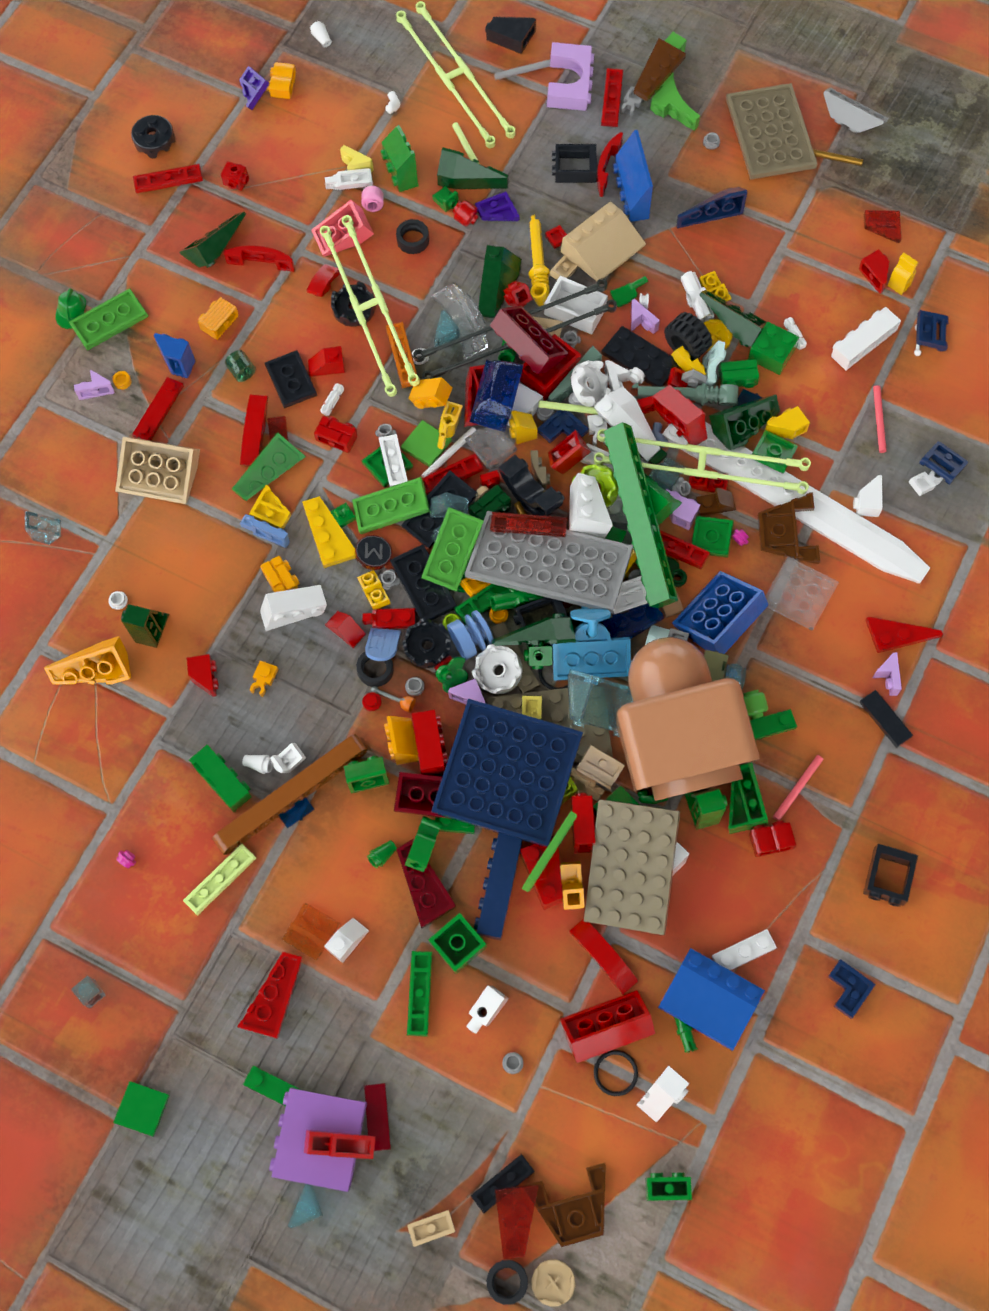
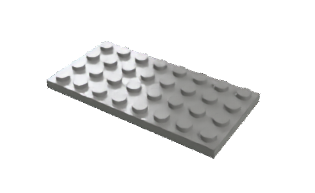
M487 511L465 571V577L592 609H607L613 614L633 545ZM495 519H510L543 528L562 530L563 533L562 535L494 530Z

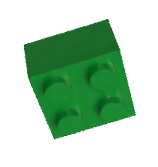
M767 321L750 349L748 360L756 359L758 365L780 375L796 350L799 336Z
M461 913L457 914L428 939L429 943L455 974L487 948V944Z

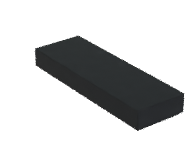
M876 690L860 700L859 703L896 748L912 738L913 734Z
M521 1154L475 1191L471 1197L481 1211L486 1213L535 1171Z

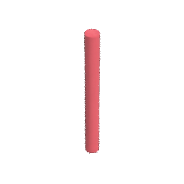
M876 385L873 387L878 446L879 453H885L887 450L881 387Z
M817 755L775 812L773 818L776 821H780L822 763L823 758Z

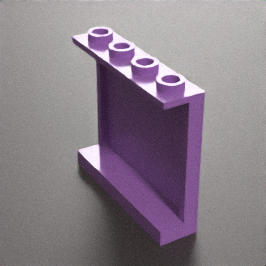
M290 1088L289 1092H285L283 1105H286L285 1113H281L278 1126L282 1128L280 1136H276L274 1149H277L276 1157H272L269 1171H272L271 1177L348 1192L351 1188L356 1158L304 1153L306 1130L361 1135L367 1102Z

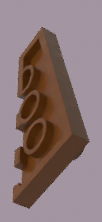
M658 38L634 88V94L648 101L686 58V53Z

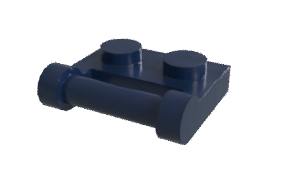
M920 310L917 313L916 344L936 348L941 352L948 349L946 328L949 323V317ZM937 323L939 324V340H936Z
M938 441L924 455L919 464L934 471L950 485L966 467L968 461ZM930 459L934 460L935 462H937L938 464H940L942 467H944L945 469H947L948 471H950L951 474L948 473L947 471H945L943 468H941V467L938 466L937 464H935V463H934L933 461H931Z

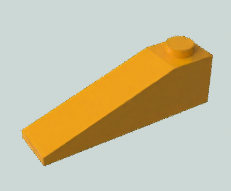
M119 636L97 643L44 667L52 684H95L105 682L106 684H115L131 678L128 654Z

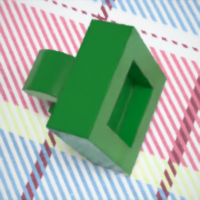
M347 503L330 511L341 528L356 520Z

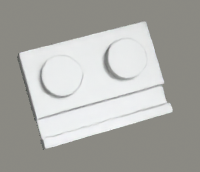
M642 576L622 582L613 611L614 614L647 604L646 590L641 582Z

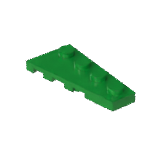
M276 433L231 490L247 501L262 490L265 485L277 479L306 456L283 436Z

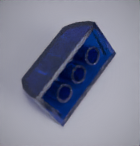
M497 360L485 361L469 422L505 432L523 370L522 364Z

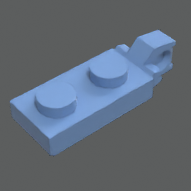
M245 514L240 521L241 527L253 531L254 535L284 548H287L290 543L288 533L285 530L272 527L265 521H258L254 516Z

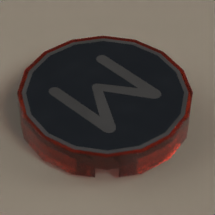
M368 535L357 542L354 554L357 562L359 561L365 569L380 570L389 564L392 549L384 538Z

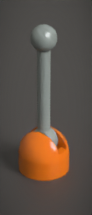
M376 686L371 688V692L399 702L401 709L410 713L415 706L416 699L411 696H404L400 699L379 690Z

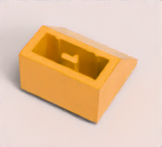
M387 716L388 723L384 724L387 740L391 741L387 742L391 760L395 759L396 765L419 761L412 719Z

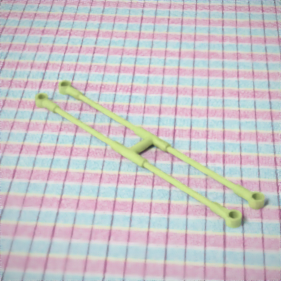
M422 1L417 2L416 11L422 14L426 21L431 24L459 65V68L447 74L441 66H438L413 31L411 24L406 19V13L398 11L396 13L397 21L402 23L405 29L411 33L435 67V71L442 81L452 91L475 123L479 133L485 140L486 147L493 148L495 146V138L490 136L486 129L480 125L450 80L463 73L469 81H472L500 120V124L506 131V137H515V127L509 125L475 80V76L468 66L457 55L431 19V15L426 10L425 3Z
M345 215L342 218V223L354 241L372 284L375 298L359 305L334 248L330 228L322 226L320 233L325 238L327 246L331 249L349 293V299L355 314L363 327L380 368L382 379L386 386L385 392L388 396L393 397L397 394V389L392 384L389 375L386 374L362 311L379 304L405 363L409 383L412 386H417L420 383V379L407 359L389 316V310L380 288L373 278L356 237L357 234L353 227L354 222L351 216Z
M600 429L597 433V439L600 442H604L605 437H601L600 434H604L605 429ZM635 438L636 443L684 449L689 452L699 453L697 469L642 463L644 468L684 473V475L711 479L720 478L783 487V489L797 491L799 494H805L809 488L808 483L805 481L782 483L719 474L718 472L705 470L707 454L783 463L788 466L799 467L802 471L810 468L811 461L808 458H802L801 460L781 459L724 451L720 448ZM601 452L594 455L595 464H611L609 456H605ZM597 457H601L602 460L599 461V460H597L596 458H597Z

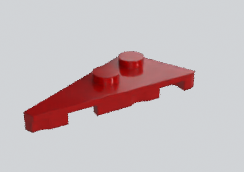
M867 617L865 620L877 653L941 638L943 635L942 630L874 617Z

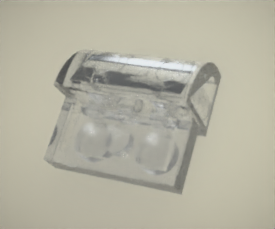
M496 421L482 431L478 429L465 438L466 443L487 469L499 467L503 464L504 459L517 451L516 446Z

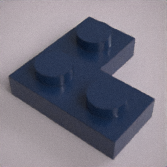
M558 410L537 428V432L549 443L555 440L562 432L568 436L577 430L582 438L589 432V428L571 412Z
M841 959L828 975V978L845 989L834 1007L852 1019L876 984Z

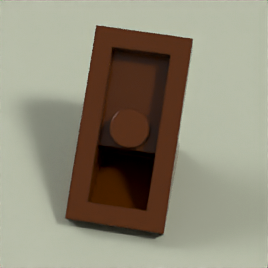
M715 488L714 494L697 496L695 499L700 504L699 516L736 510L732 492L720 488Z

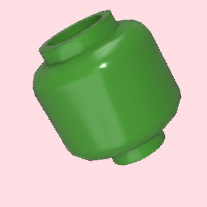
M759 690L743 693L748 716H752V719L763 717V712L768 710L765 694L759 692Z

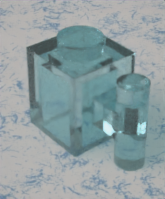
M668 457L663 462L670 467L685 468ZM653 469L649 477L658 483V486L662 489L672 491V486L677 483L680 473Z

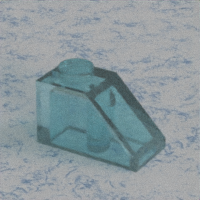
M26 511L25 531L33 541L50 545L61 537V520Z
M727 664L723 679L732 678L737 680L742 690L745 683L746 668H742L738 664Z

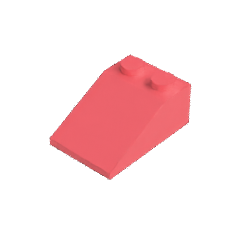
M348 201L311 230L324 257L331 255L332 252L327 246L325 238L320 233L322 226L330 228L336 253L355 246L347 228L342 223V218L345 215L351 216L354 222L353 227L359 244L374 234L362 208L354 201Z

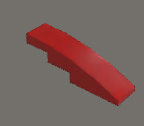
M249 395L241 445L240 465L250 466L260 454L263 445V434L266 428L268 396Z

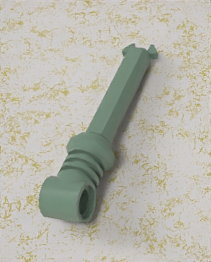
M636 383L632 388L638 389V396L633 397L638 400L653 396L665 387L639 386V383ZM702 383V385H698L696 388L673 387L678 389L686 399L701 403V406L708 404V401H710V404L712 402H715V404L719 402L722 406L738 405L739 387L737 385L725 384L721 385L720 388L718 386L716 388H713V386L709 388L705 383Z

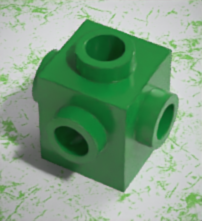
M543 641L539 644H527V650H524V661H527V664L532 666V669H543L544 666H552V646L550 644H543Z

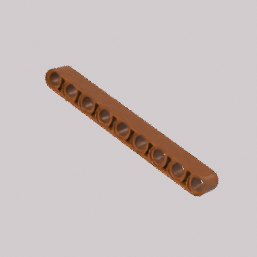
M356 734L351 735L218 831L212 837L213 841L223 855L231 853L238 846L245 843L344 771V766H347L348 763L363 757L368 749Z

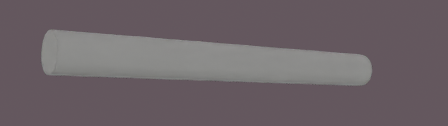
M550 60L494 73V76L498 80L550 67Z

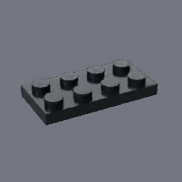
M624 326L620 327L601 351L603 356L627 370L634 367L642 370L645 374L644 381L651 386L663 387L669 380L671 369L679 367L672 356Z
M449 470L427 495L430 512L407 519L401 526L430 550L436 541L448 507L463 512L478 496V493Z
M424 544L390 559V563L419 618L434 620L454 610L457 605L448 588L421 578L430 556Z

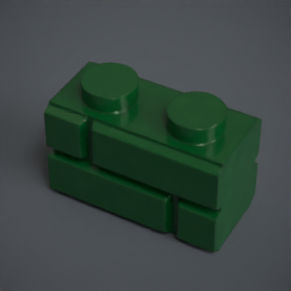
M495 485L469 507V514L483 521L487 511L505 515L511 509V499L498 485Z

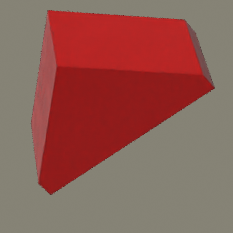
M339 611L325 624L327 628L352 648L366 635L350 615Z

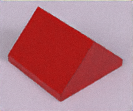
M575 430L548 452L550 465L555 471L565 474L590 454L591 450L577 430Z

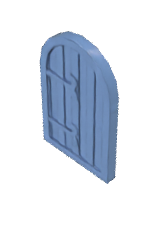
M370 628L365 646L367 657L376 661H386L393 658L397 652L401 630Z

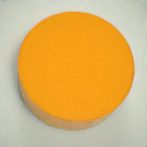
M125 371L116 372L112 378L115 387L121 390L128 388L132 382L130 375Z

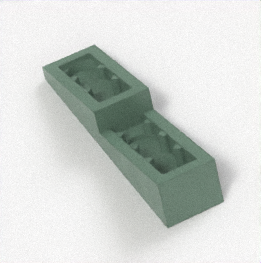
M592 346L576 365L588 360L602 361V355ZM573 369L550 394L548 401L560 403L573 393L571 385Z

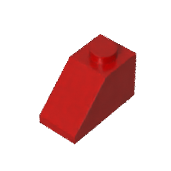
M878 249L862 258L859 270L878 293L881 294L886 285L890 261Z
M342 347L323 348L308 359L310 377L345 373Z

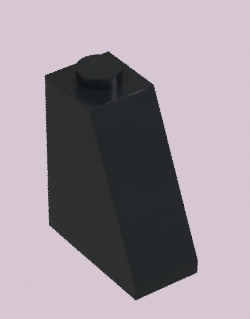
M493 17L485 28L487 41L522 54L536 32V19Z

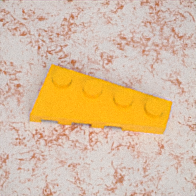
M321 497L302 501L323 567L327 568L358 558L356 549Z

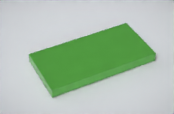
M129 288L69 321V324L88 351L148 317V314Z
M421 477L352 500L360 534L430 512L424 482Z
M448 507L421 578L457 592L484 521Z
M570 811L522 887L523 890L530 892L577 818V814Z

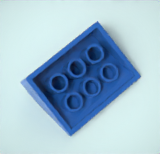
M634 130L616 154L615 163L612 164L613 173L617 174V188L621 190L620 200L621 202L624 201L623 211L630 222L649 219L653 190L639 132Z
M720 571L672 624L680 631L689 633L688 637L704 650L725 654L768 607V602L763 590Z
M690 948L658 1008L733 1051L765 990Z

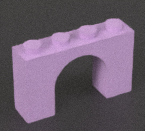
M552 42L550 67L573 70L580 76V79L571 84L549 82L547 107L586 111L587 104L591 103V93H588V90L591 91L592 80H589V77L593 75V67L590 66L594 62V53H591L592 46Z

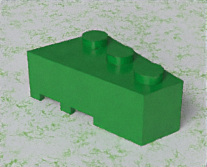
M645 474L659 526L682 502L672 497L667 490L662 489L658 486V483Z
M208 744L189 759L196 771L233 812L252 798L248 792L251 788L245 781L240 782L236 778L238 774L232 767L228 768L224 764L226 762L219 753L215 754Z
M752 763L740 765L743 779L731 782L729 834L750 830L757 825H768L767 814Z
M709 787L684 794L696 830L719 824L726 806H728L727 799L724 794L721 795L720 789Z

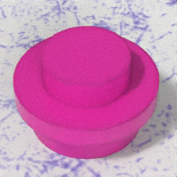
M742 529L740 531L734 530L732 538L740 546L747 545L749 543L747 540L749 538Z
M126 850L125 852L120 851L118 853L119 856L116 859L124 867L130 868L131 865L134 866L136 864L135 856L130 851Z

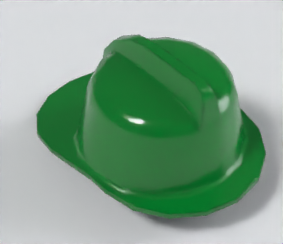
M72 288L61 293L58 297L55 314L57 324L65 329H72L69 321L84 314L86 307L85 297L73 291Z

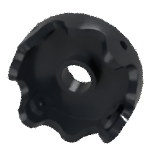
M148 115L142 117L132 127L131 138L138 152L146 153L152 159L157 157L159 151H169L171 144L176 142L171 123L162 116ZM152 131L156 132L154 135L149 134Z
M363 282L350 285L359 305L374 298L373 293L368 291ZM344 284L340 291L332 292L331 308L333 315L337 321L345 326H361L354 309L349 308L352 304ZM375 306L362 311L366 323L373 317Z
M422 618L418 623L408 627L406 635L402 640L407 659L412 664L421 668L435 667L445 660L451 651V638L444 625L434 623L428 618ZM429 641L433 646L430 649H424L422 644Z

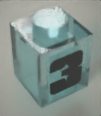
M88 975L71 989L80 1002L88 1008H91L106 995L98 983Z

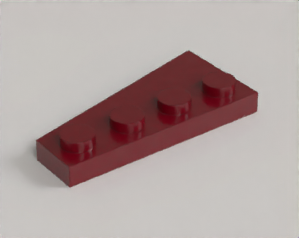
M412 839L396 850L421 928L423 929L456 908V905L429 862L424 872L405 866L414 841Z

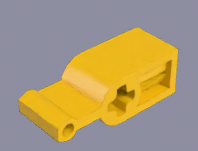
M903 252L887 286L902 295L912 284L918 262Z
M447 401L440 419L437 445L439 449L445 447L446 438H451L455 434L461 418L463 405Z

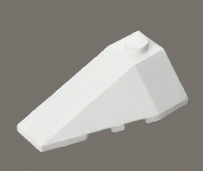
M624 387L606 394L594 406L596 412L611 427L623 422L632 426L635 438L656 441L636 399ZM636 443L639 454L647 462L660 450V447L656 445Z

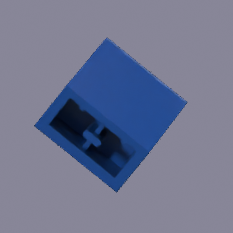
M155 333L154 338L171 374L188 378L196 361L189 342L182 338H172L167 334Z

